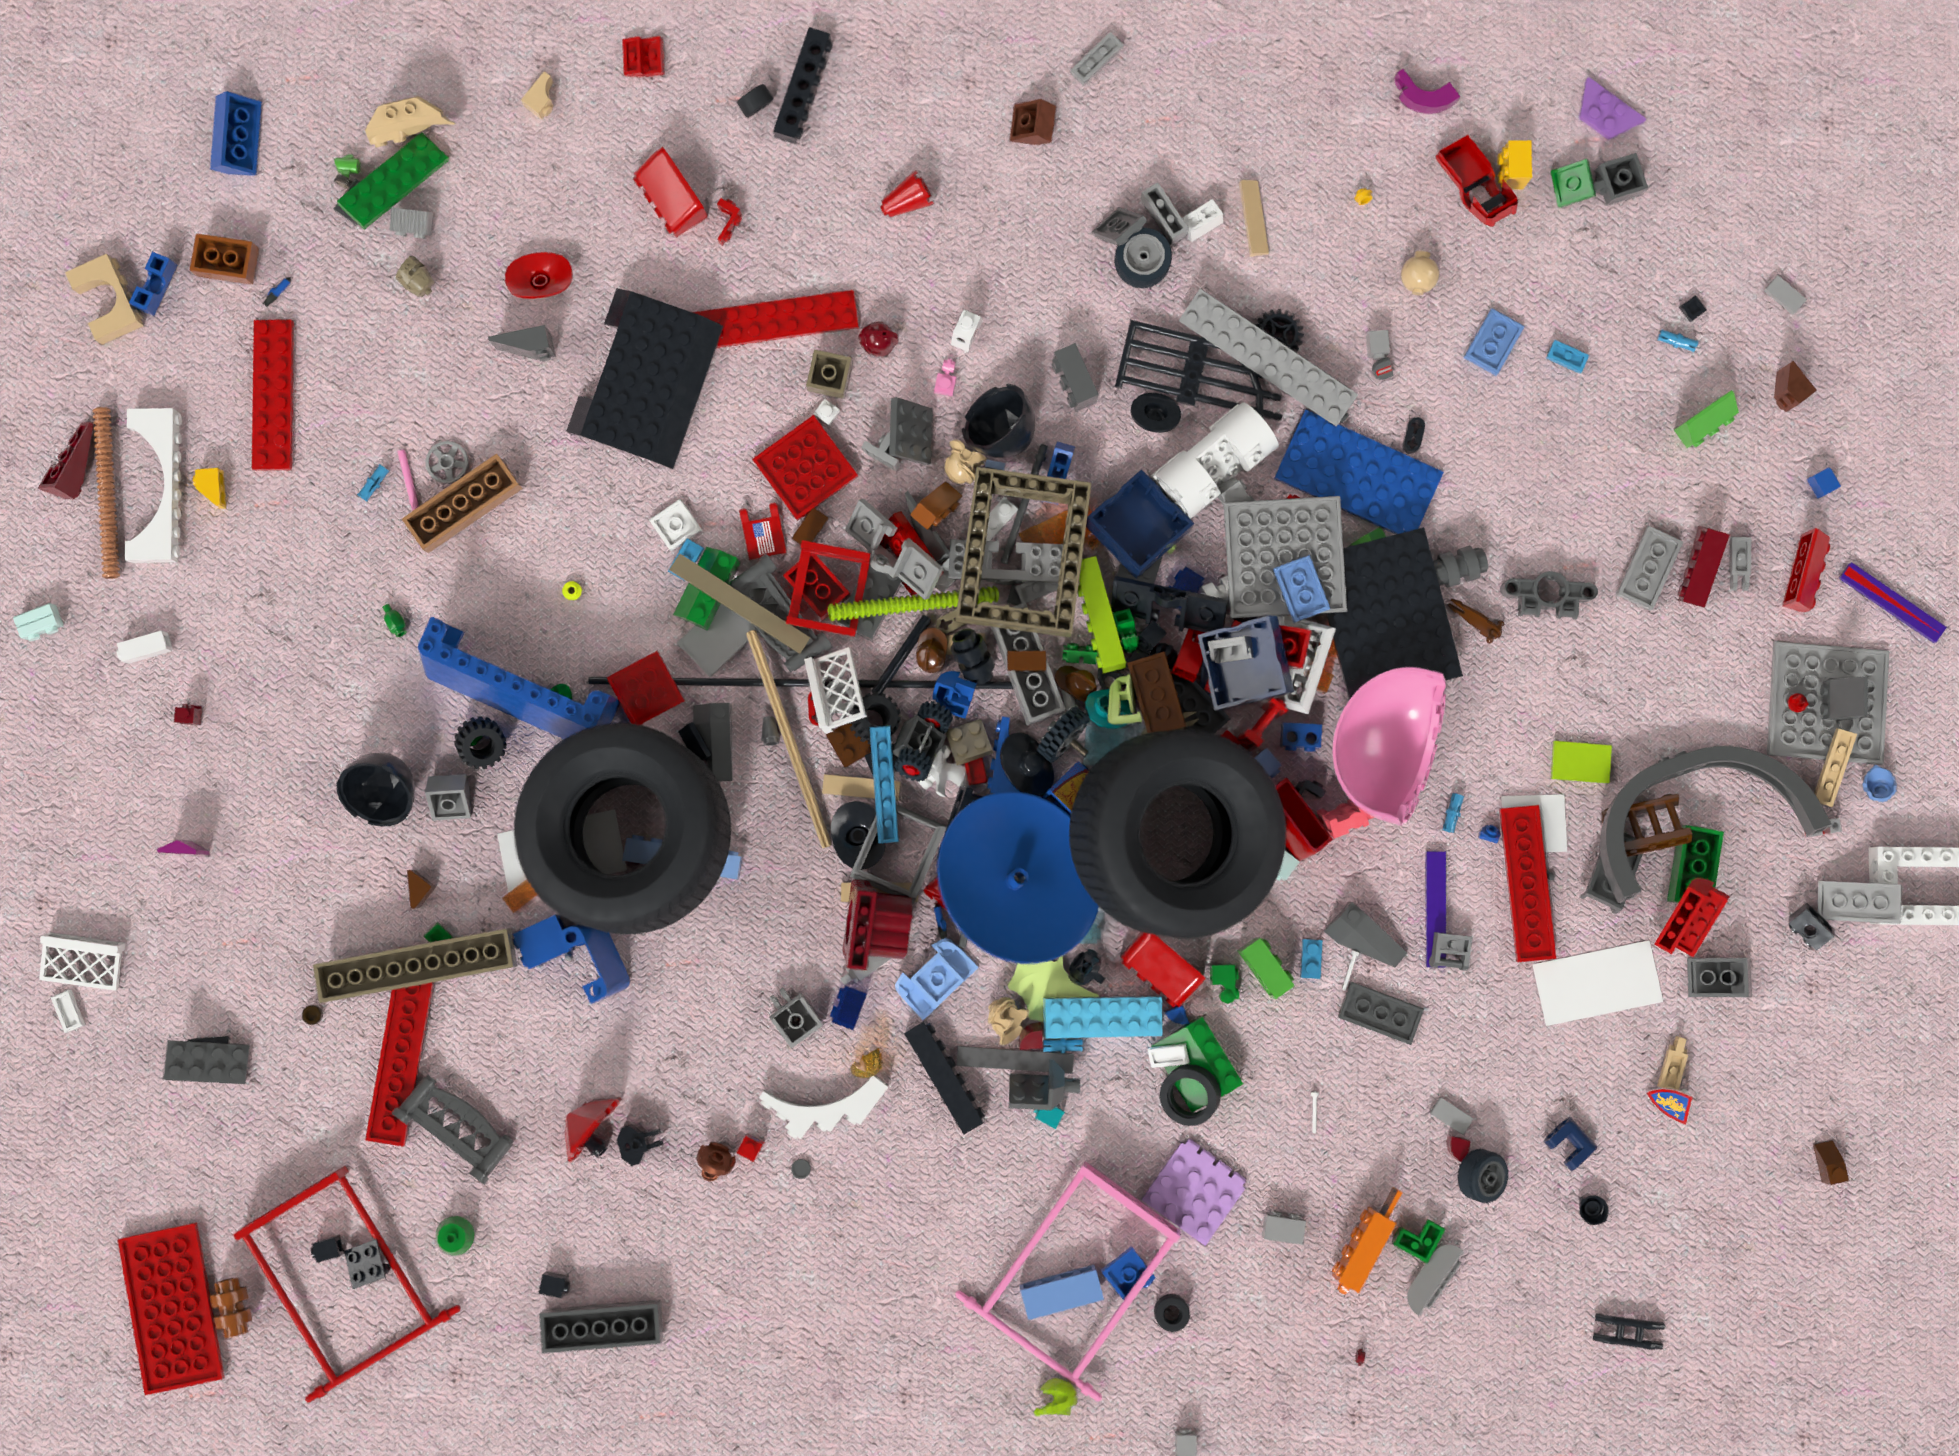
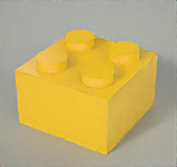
M1509 140L1502 148V151L1498 153L1497 164L1500 165L1498 183L1501 184V190L1503 180L1512 190H1523L1532 179L1531 140Z

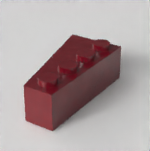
M1698 525L1689 562L1684 572V580L1678 590V600L1705 608L1730 534Z

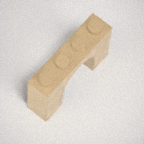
M104 254L65 272L72 290L78 294H82L100 285H110L114 288L116 292L114 308L108 314L88 323L94 339L102 345L144 326L141 320L143 315L140 310L129 304L133 294L130 291L128 292L126 287L128 282L124 275H121L119 272L121 267L117 259L112 258L108 254Z

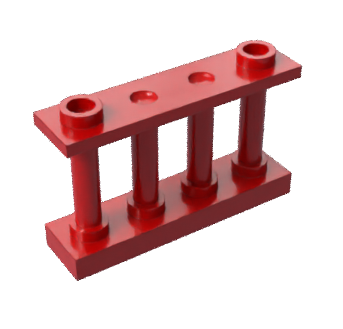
M1272 698L1264 703L1260 708L1265 712L1252 729L1248 728L1237 736V740L1241 741L1240 745L1249 752L1258 748L1264 741L1261 738L1262 732L1273 718L1277 719L1288 711L1285 707L1286 703L1279 698Z

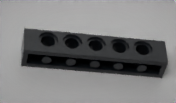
M811 27L808 28L773 130L774 138L796 144L797 140L801 139L803 122H807L809 105L813 104L815 99V87H819L821 82L820 72L822 69H825L827 52L830 53L833 47L830 33ZM814 49L820 50L818 54H812L811 52ZM809 66H812V67L815 68V69H814L813 71H811V72H808V71L805 70V69H806L807 67H809ZM802 84L809 85L806 89L799 88ZM796 101L803 102L799 107L793 105ZM791 118L797 120L794 124L788 123V120Z

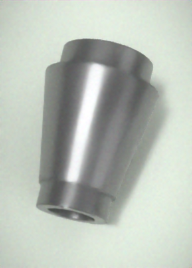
M764 717L761 741H763L765 746L779 744L780 735L774 717Z

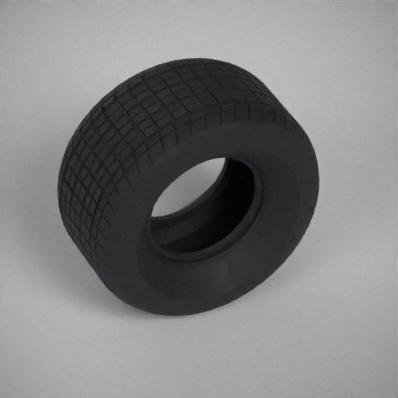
M610 723L593 726L570 735L551 748L539 760L525 781L517 802L514 818V840L517 857L527 881L535 893L551 909L575 923L614 934H641L662 929L679 921L698 907L709 895L719 880L728 857L731 840V821L727 800L722 787L713 772L695 753L674 738L656 729L638 724ZM624 785L648 787L658 797L665 815V834L659 850L646 865L634 872L624 875H606L593 865L584 847L583 828L589 810L603 794L616 787Z
M1185 729L1138 735L1118 744V746H1115L1098 760L1086 775L1076 794L1070 816L1069 840L1072 860L1080 881L1090 897L1103 911L1121 924L1141 932L1190 939L1214 935L1233 927L1249 916L1264 901L1272 889L1282 866L1286 846V822L1282 802L1272 779L1245 749L1243 750L1236 743H1232L1233 741L1219 735L1200 730ZM1177 785L1193 792L1206 806L1212 820L1213 841L1205 862L1197 871L1181 880L1170 881L1158 874L1147 861L1141 846L1140 827L1143 815L1151 801L1162 791Z

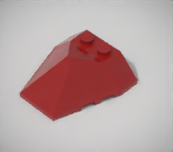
M616 1097L585 1102L581 1107L567 1114L565 1141L568 1162L572 1163L586 1147L584 1145L603 1119L612 1114L623 1100L622 1098Z

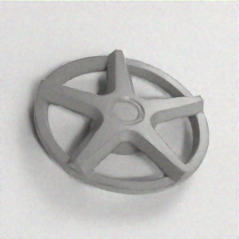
M443 441L437 443L429 450L426 456V469L429 475L440 483L451 484L464 476L469 467L466 451L455 442ZM445 444L453 445L448 454H443L437 447ZM458 448L463 453L465 462L454 459ZM433 452L439 460L436 465L430 468L429 458ZM452 468H463L462 472L453 478ZM444 469L447 480L440 479L433 473Z

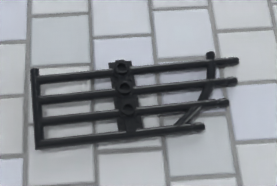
M1130 320L1115 388L1122 389L1123 383L1175 395L1177 396L1176 402L1188 406H1195L1196 401L1232 409L1237 404H1240L1198 394L1200 383L1256 396V407L1252 408L1262 418L1282 420V414L1264 410L1263 398L1280 401L1281 395L1262 390L1258 378L1263 379V377L1239 362L1241 365L1206 357L1208 346L1220 348L1204 337ZM1139 329L1189 341L1188 352L1134 340L1135 331ZM1135 347L1186 360L1184 370L1129 358L1131 348ZM1204 364L1249 375L1253 387L1203 376ZM1127 365L1181 378L1180 387L1178 389L1125 376Z

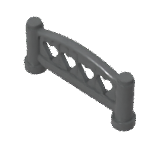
M766 553L760 557L761 560L730 581L729 585L753 601L754 597L749 595L751 589L767 588L759 605L778 604L774 614L782 620H786L789 615L791 600L771 574L777 567ZM754 625L764 640L780 655L785 657L786 662L784 665L790 673L805 664L804 659L814 658L825 649L828 651L833 647L823 632L815 635L810 628L792 625L810 637L802 652L798 654L794 650H789L786 645Z
M427 1075L426 1078L424 1077L402 1105L394 1109L392 1114L406 1125L411 1119L421 1125L474 1166L469 1174L485 1185L489 1180L488 1176L513 1146L512 1143L514 1141L506 1135L500 1137L489 1121L477 1109L458 1096L435 1086L437 1081ZM437 1097L438 1102L445 1104L443 1110L428 1115L430 1098ZM447 1109H452L454 1114L460 1115L458 1122L443 1127L445 1111ZM462 1121H468L469 1126L475 1127V1133L459 1139L460 1124ZM481 1132L485 1138H490L491 1144L489 1146L474 1151L475 1139L478 1133Z

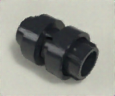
M970 628L960 630L954 634L951 652L955 661L959 663V669L964 679L970 680V682L976 683V685H981L991 680L995 662L990 652L987 651V645L982 635Z

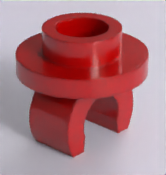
M1800 693L1792 694L1787 702L1789 709L1796 713L1804 711L1809 705L1806 697Z

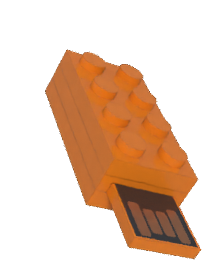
M1392 1187L1379 1212L1371 1207L1363 1210L1359 1226L1354 1227L1351 1232V1241L1349 1244H1345L1341 1251L1343 1256L1339 1262L1336 1261L1334 1264L1332 1276L1339 1282L1337 1290L1341 1294L1346 1295L1350 1289L1360 1293L1390 1237L1396 1223L1389 1217L1403 1193L1395 1187Z

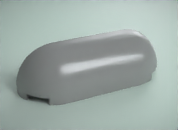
M1443 1245L1433 1252L1428 1264L1424 1265L1409 1287L1407 1293L1408 1304L1417 1315H1422L1424 1308L1430 1309L1458 1270L1462 1263L1459 1261V1258L1464 1255V1251L1459 1247Z

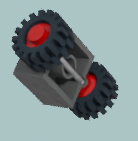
M934 701L922 703L917 715L904 722L893 746L892 753L898 757L894 765L896 771L900 772L901 776L905 775L906 779L908 777L911 778V781L916 779L917 782H920V780L925 781L927 779L933 760L938 751L941 750L946 739L944 734L948 731L953 720V714L950 713V710L945 709L946 706L944 705L940 706L938 702L937 704Z

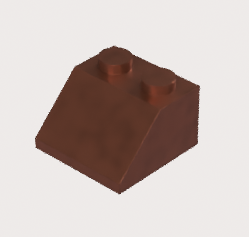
M1043 99L1014 104L1009 141L1031 145L1052 143L1056 106Z
M1794 361L1777 371L1774 399L1777 406L1785 412L1796 407L1817 391Z

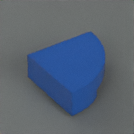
M1183 1005L1164 1011L1171 1021L1177 1024H1189Z

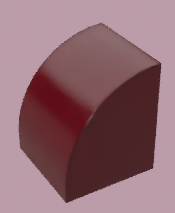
M1041 1022L1029 1024L1021 1031L1019 1036L1020 1050L1043 1048Z
M1448 1135L1447 1149L1454 1159L1462 1162L1468 1154L1471 1141Z

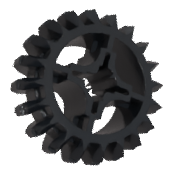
M1273 309L1270 310L1269 315L1266 312L1263 313V318L1259 317L1257 320L1259 324L1255 325L1262 330L1268 325L1271 336H1274L1276 332L1277 334L1278 332L1282 333L1280 338L1279 336L1274 338L1297 352L1299 350L1298 346L1303 343L1300 339L1304 337V334L1300 332L1303 330V326H1297L1300 323V319L1294 321L1295 314H1292L1290 317L1287 316L1288 310L1284 314H1281V309H1278L1276 314ZM1274 321L1283 322L1286 325L1280 326ZM1291 330L1293 334L1292 343L1289 345L1287 343L1288 339L1286 337V334Z

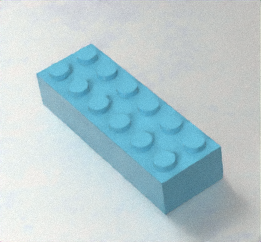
M1162 997L1043 998L1044 1037L1162 1036Z

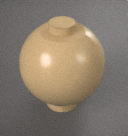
M1416 251L1415 257L1407 260L1401 270L1402 283L1409 291H1412L1413 295H1423V293L1430 291L1435 287L1439 279V268L1436 262L1430 259V253L1426 251Z

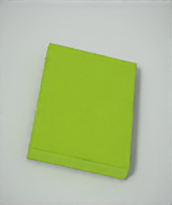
M1553 741L1551 779L1610 784L1612 745Z

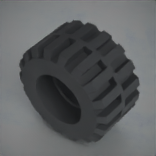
M878 692L866 694L862 697L865 712L867 710L878 712L882 717L883 726H890L892 736L899 728L898 723L901 721V717L898 716L901 713L900 709H896L897 703H892V698L890 696L886 698L884 693L878 695ZM853 706L849 713L851 715L860 713L859 706ZM867 716L850 722L849 724H852L850 727L851 731L856 732L854 736L856 738L859 736L861 737L860 741L865 742L867 740L868 744H871L870 727L876 726L868 721Z
M478 716L476 720L472 717L468 723L465 720L463 722L464 726H459L457 729L459 733H455L454 736L456 739L454 744L461 760L464 763L466 762L469 767L473 765L475 769H479L480 766L483 769H487L488 765H491V767L495 766L494 762L497 761L499 763L501 761L500 756H504L506 753L504 749H507L506 738L501 728L494 720L491 721L488 717L485 720L482 716ZM482 735L491 737L490 743L484 749L474 750L470 748L471 742L476 737Z

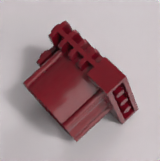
M853 879L851 881L842 949L847 969L867 971L868 956L905 959L908 953L909 933L913 915L911 897L877 893L868 880Z

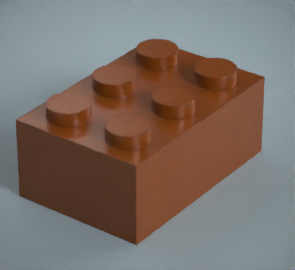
M196 233L190 271L197 277L253 285L259 247L251 241Z

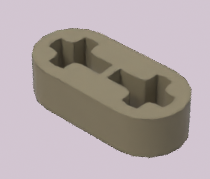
M956 609L940 617L936 622V628L944 634H948L968 623L954 621L957 614ZM944 620L947 623L952 620L953 623L948 625L947 630L944 628L940 629L941 621Z

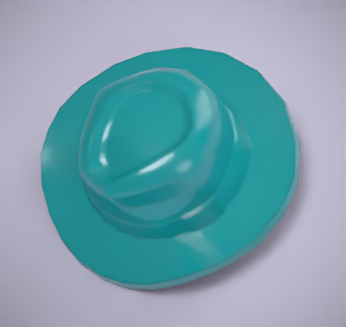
M1110 689L1092 692L1086 699L1085 709L1089 718L1098 727L1119 729L1127 725H1114L1108 722ZM1121 700L1120 715H1131L1129 701Z

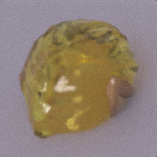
M876 1048L870 1051L869 1054L862 1055L859 1063L854 1061L850 1066L851 1073L859 1078H869L876 1075L882 1069L881 1064L883 1063L880 1049Z

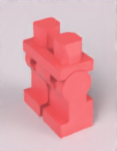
M1351 799L1347 800V803L1339 804L1334 810L1327 812L1325 809H1320L1316 811L1318 820L1334 839L1348 834V829L1368 826V820L1375 818L1357 807Z

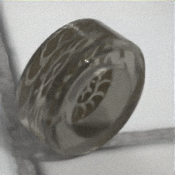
M337 174L334 179L336 184L345 189H348L353 182L341 174Z

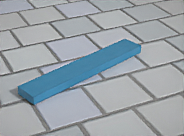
M890 726L870 727L878 843L899 842Z

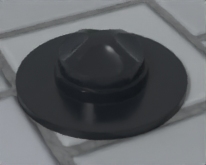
M1144 393L1139 395L1132 402L1130 409L1132 419L1138 426L1155 433L1173 430L1181 419V410L1178 404L1170 397L1160 393Z

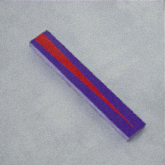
M1852 562L1846 566L1838 578L1932 643H1937L1947 628Z

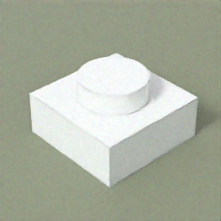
M824 399L813 414L830 426L839 414L840 409Z

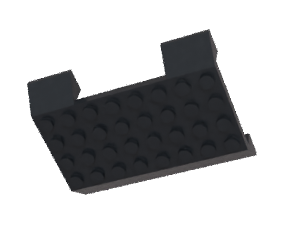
M616 288L604 325L617 329L593 399L578 396L566 432L588 438L674 470L724 326L687 310L629 290Z

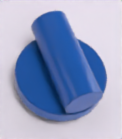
M1485 825L1479 832L1478 838L1497 844L1501 833L1497 827Z

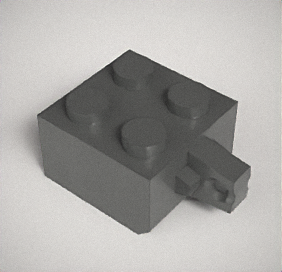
M1637 153L1605 162L1594 171L1596 175V183H1593L1595 193L1600 192L1603 195L1606 206L1641 196L1648 189Z

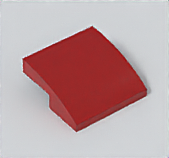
M637 36L622 39L625 77L664 75L663 38L661 36L644 39Z

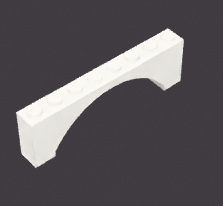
M173 408L127 409V428L133 432L140 433L150 443L159 457L164 474V493L157 513L139 535L131 541H125V560L131 563L178 562V557L180 556L178 538H180L181 532L178 527V519L181 517V512L178 508V501L181 499L179 482L181 481V472L179 470L181 453L179 451V444L182 442V437L179 433V425L182 424V417L180 412Z

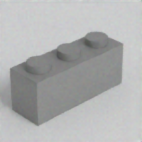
M1157 182L1143 191L1140 200L1170 245L1187 236L1189 228L1159 183Z

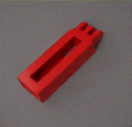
M1192 629L1187 630L1172 669V674L1194 682L1203 661L1200 644H1198V635L1206 632Z

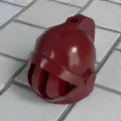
M880 321L866 325L858 336L861 347L868 354L876 357H884L890 354L899 341V335L893 332L887 324Z

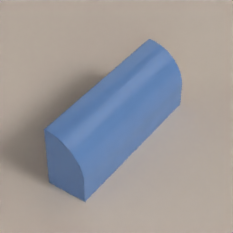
M1095 1264L1019 1285L1028 1320L1104 1300Z

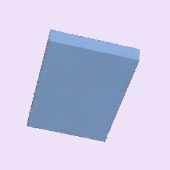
M1491 308L1463 358L1497 376L1525 326Z
M1310 555L1273 568L1293 623L1331 609Z

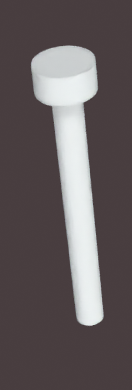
M1353 950L1351 952L1352 959L1342 988L1345 991L1356 956H1359V952Z
M1311 1092V1096H1313L1312 1133H1316L1317 1096H1319V1092Z

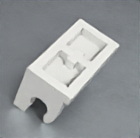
M1213 199L1182 218L1189 228V240L1193 242L1223 223V212Z

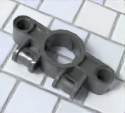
M1548 571L1533 580L1509 579L1501 585L1500 592L1506 598L1518 599V616L1534 615V617H1539L1541 609L1550 610L1556 608L1557 619L1572 617V619L1577 620L1579 602L1585 603L1596 598L1598 588L1592 583L1568 582L1560 573ZM1541 578L1555 580L1560 586L1558 594L1560 598L1556 603L1554 601L1544 602L1540 599L1538 595L1539 587L1537 585ZM1508 584H1512L1514 586V593L1508 591ZM1584 588L1590 591V597L1584 595Z

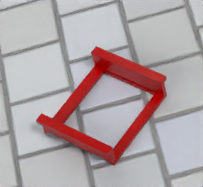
M802 540L801 554L786 624L855 637L859 617L851 619L849 628L798 618L810 554L861 563L854 601L857 603L862 601L871 553Z

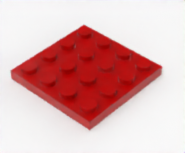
M814 415L752 459L797 521L859 477Z

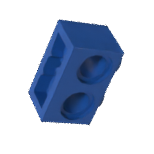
M1285 722L1281 724L1280 747H1285L1286 751H1297V748H1304L1305 752H1316V749L1321 748L1322 724ZM1288 732L1295 734L1296 740L1294 742L1288 741ZM1307 733H1312L1315 736L1314 743H1309L1306 740Z

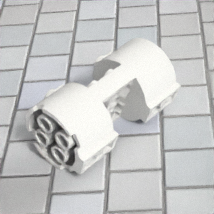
M1244 402L1237 404L1210 426L1211 432L1189 451L1179 452L1151 475L1153 481L1163 494L1190 519L1220 495L1218 488L1236 476L1242 469L1247 472L1250 471L1279 446L1268 424L1251 406Z

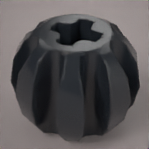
M1166 643L1156 645L1151 650L1150 656L1165 652L1169 667L1172 669L1178 656L1177 650L1172 645Z

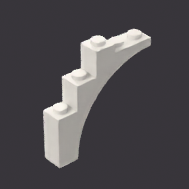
M873 1074L861 1088L851 1095L823 1105L791 1103L772 1095L766 1090L762 1092L759 1098L762 1100L760 1103L768 1109L772 1107L776 1110V1115L780 1119L790 1121L785 1128L788 1129L787 1133L792 1138L796 1139L798 1137L801 1139L814 1121L818 1122L816 1126L822 1131L826 1132L828 1130L831 1132L844 1113L847 1115L846 1119L852 1124L858 1123L861 1125L889 1085Z

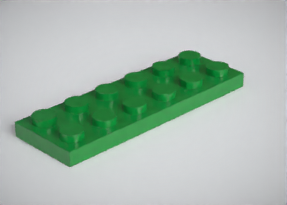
M421 132L339 198L337 204L365 230L445 165L449 158Z

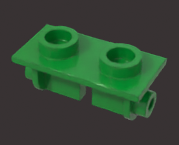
M1068 643L1063 645V652L1066 653H1063L1062 660L1066 661V663H1079L1081 656L1083 657V664H1097L1096 657H1098L1097 650L1093 651L1092 644L1079 646L1077 643Z

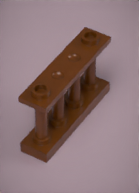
M1666 794L1661 798L1631 805L1627 817L1629 818L1635 840L1624 841L1627 857L1692 842L1690 827L1683 828L1681 826L1675 806L1679 805V794ZM1608 808L1605 809L1604 811H1601V822H1602V823H1603V821H1604V817H1605V814H1606ZM1667 808L1674 828L1673 831L1662 832L1656 814L1657 810ZM1648 813L1655 833L1654 836L1644 837L1642 835L1636 815Z

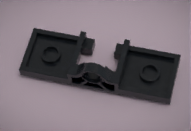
M1119 576L1114 578L1111 601L1112 612L1130 608L1132 617L1146 619L1145 624H1150L1153 620L1158 622L1160 610L1153 609V601H1155L1157 605L1159 604L1165 608L1181 607V614L1176 615L1174 626H1178L1181 632H1183L1184 628L1206 633L1224 628L1227 599Z

